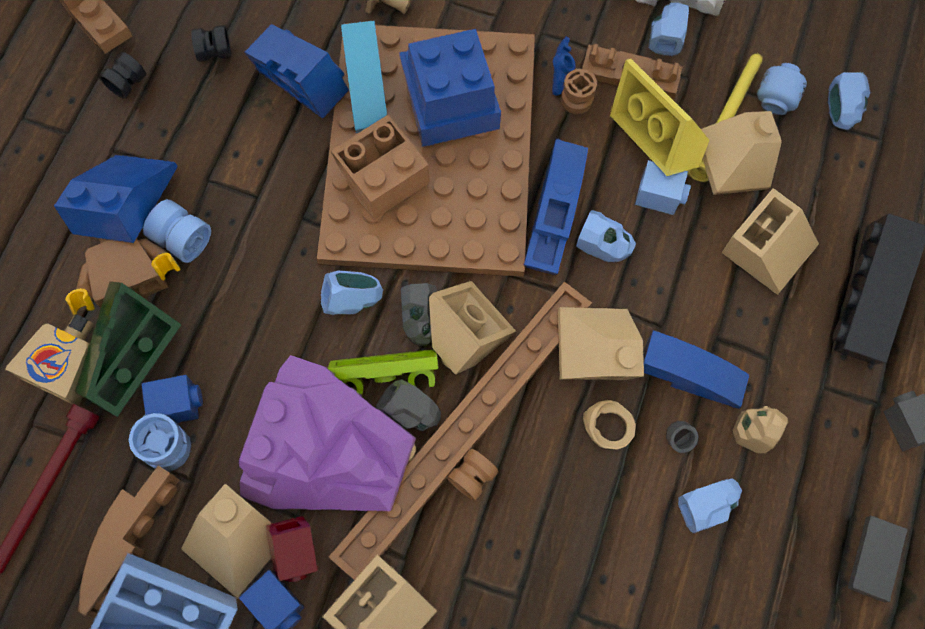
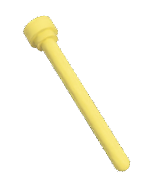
M753 54L749 58L716 123L735 116L762 63L761 55ZM703 160L700 167L687 170L691 178L700 182L709 181Z

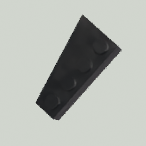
M888 213L866 226L850 289L844 300L845 308L842 320L838 322L833 333V341H836L833 351L873 365L887 362L925 247V225Z

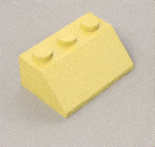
M632 59L626 60L610 116L666 176L700 167L709 143L707 136L693 119Z

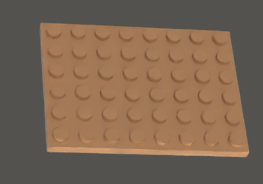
M375 25L387 115H390L429 164L430 184L375 220L372 219L356 198L331 154L332 149L358 134L355 132L342 37L339 67L345 74L342 78L349 91L334 106L317 253L318 264L524 277L535 34L477 31L501 110L500 129L422 147L399 52L408 51L409 43L467 30Z

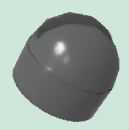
M675 421L667 427L666 439L675 451L686 453L697 445L698 432L688 422Z

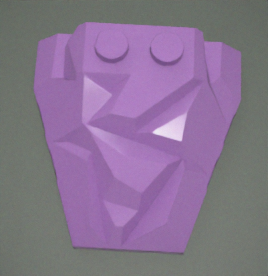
M290 355L279 369L275 383L269 382L266 385L239 459V466L243 470L240 479V496L272 509L391 511L416 438L380 409L373 407L356 390L351 387L349 388L327 367Z

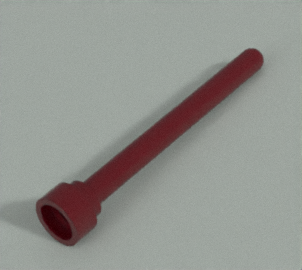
M72 404L66 415L68 421L65 425L68 428L0 546V575L5 571L82 434L86 435L89 429L93 430L100 416Z

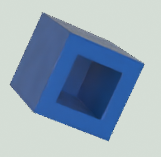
M187 375L142 383L145 415L153 413L164 414L176 423L199 419L198 407L203 406L201 389Z
M268 570L239 597L265 629L294 628L302 619L299 613L305 608L283 581H279L276 574L271 570Z

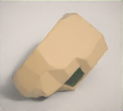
M767 406L743 411L738 416L732 430L736 443L755 453H767L774 448L781 438L788 418L779 410Z

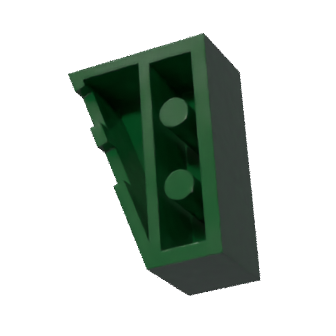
M109 281L75 392L104 411L118 417L181 324L122 282Z

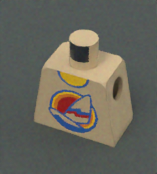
M76 314L65 331L47 323L42 325L11 360L5 370L20 380L70 404L79 406L83 397L77 394L75 390L90 345L85 339L94 327V324Z

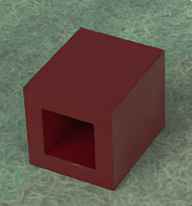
M303 516L265 525L272 567L279 581H300L305 579L309 573L318 571L311 528Z

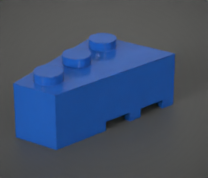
M271 24L245 51L250 61L260 73L322 119L349 91L342 78L345 75L344 72L332 61L329 53L294 36L287 29L282 30Z

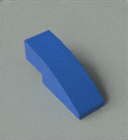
M653 330L648 338L643 354L645 374L671 382L670 387L737 409L741 408L749 379L748 373L697 346Z

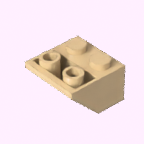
M773 188L731 237L722 254L778 295L819 243L803 210Z
M376 555L322 617L335 629H422L437 610L380 556Z

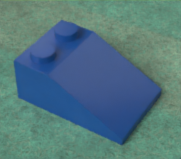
M115 155L73 178L54 207L70 232L74 235L134 243L144 226L147 216L157 204L178 166L176 162Z

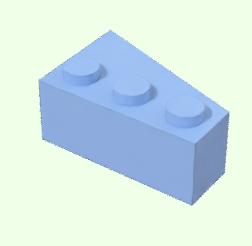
M127 553L90 629H228L237 611V598Z

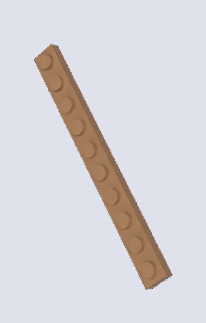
M563 282L409 462L392 510L368 511L332 552L329 558L355 580L376 555L381 557L444 483L450 472L459 465L469 449L475 446L558 347V308H590L592 302L566 282Z

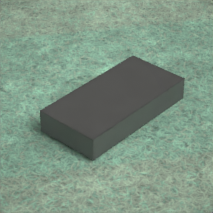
M871 515L866 517L848 589L884 603L890 602L908 529Z

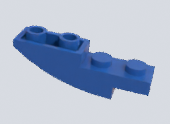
M558 139L555 140L525 256L524 266L526 268L555 276L558 274L566 240L570 235L588 153L587 147Z

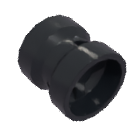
M225 25L214 26L212 30L208 31L203 28L191 30L193 49L198 62L208 61L214 56L220 59L231 58L230 42Z
M120 52L114 58L112 68H105L99 75V79L112 93L122 99H126L132 92L131 85L135 82H141L147 73L133 57L127 53Z

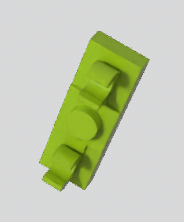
M433 349L332 360L328 365V369L344 384L346 382L354 383L357 388L356 391L362 395L364 388L362 377L366 379L374 378L375 382L382 383L393 381L397 375L409 372L408 383L415 386V377L419 374H425L428 377L429 387H434L435 374L433 370L438 369L437 353Z

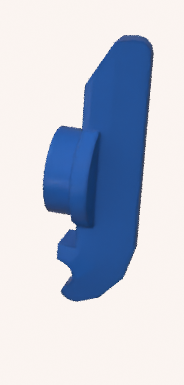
M567 36L560 42L553 59L552 94L555 96L560 95L563 91L566 75L575 69V60L568 53L571 51V47L568 46L570 39Z

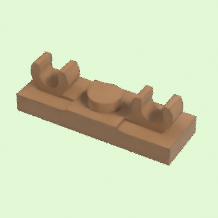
M598 44L588 45L582 69L593 73L598 82L618 86L625 61L632 59L671 99H675L682 72V66L679 63H674L673 65L662 62V59L652 60L640 55L623 51L619 52L615 48L606 49L598 47Z

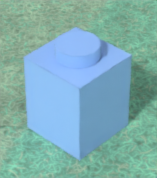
M648 160L641 178L635 205L674 215L679 203L685 205L691 185L685 184L688 171L666 176L653 161Z

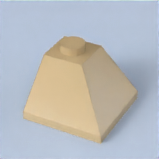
M772 111L745 112L701 129L709 139L702 160L713 195L767 190L771 187L782 143Z
M472 281L434 292L429 297L432 348L441 357L443 364L451 369L455 375L477 365L516 332Z
M558 308L560 380H630L644 377L643 339L628 309Z
M224 484L198 514L181 550L239 599L271 561L265 525L272 523L229 486Z

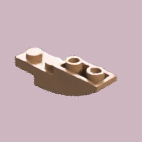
M59 0L85 34L105 54L133 36L125 23L103 0Z
M159 465L136 496L123 489L121 490L97 531L86 561L80 589L79 612L85 616H97L127 553L141 558L146 552L134 544L137 538L140 539L148 533L154 522L152 517L161 505L165 506L171 501L177 491L176 484L179 482V479Z

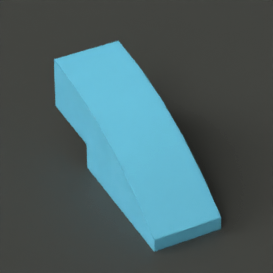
M374 21L341 25L356 133L361 132L387 115Z

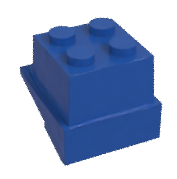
M476 29L409 43L408 51L399 52L422 147L500 129L501 110Z

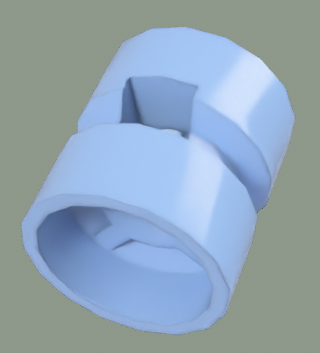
M166 199L158 203L147 216L143 226V234L158 246L166 247L173 256L182 262L188 263L197 258L205 249L211 236V227L200 218L191 214L188 215L187 210L174 201Z
M153 413L145 415L136 421L130 431V449L136 457L154 469L159 465L168 472L176 470L190 456L191 442L189 436L176 422L164 414Z

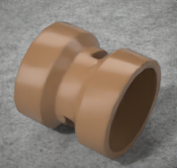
M575 69L566 75L561 95V104L564 109L573 114H583L591 108L597 88V79L593 73L585 69Z
M470 448L463 457L464 463L459 468H454L447 476V479L463 495L472 501H476L482 494L483 485L486 482L492 481L499 471L486 457Z

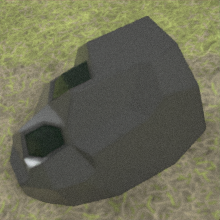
M428 283L410 284L401 288L403 330L409 341L418 346H427L432 341L429 297L432 293L437 292V288Z
M402 379L388 386L376 404V409H380L405 429L413 427L424 431L429 427L437 426L441 419V411L433 400L416 386Z

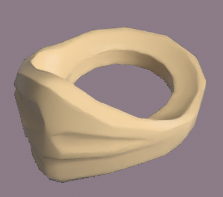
M611 400L599 401L589 407L583 414L585 429L593 442L599 447L618 450L626 447L635 437L636 423L634 418L618 402ZM600 413H614L623 419L626 430L620 440L609 441L602 437L600 431L595 428L596 419Z

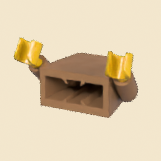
M98 238L100 244L85 251L86 262L81 267L76 290L71 291L66 296V301L73 315H76L77 311L84 306L87 307L88 311L94 310L95 307L92 299L101 308L109 281L122 282L144 298L168 288L165 281L166 278L164 277L165 274L173 269L178 272L180 267L171 254L148 239L138 240L136 238L134 243Z

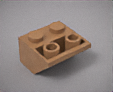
M389 114L331 150V154L352 192L373 220L430 184L429 164Z

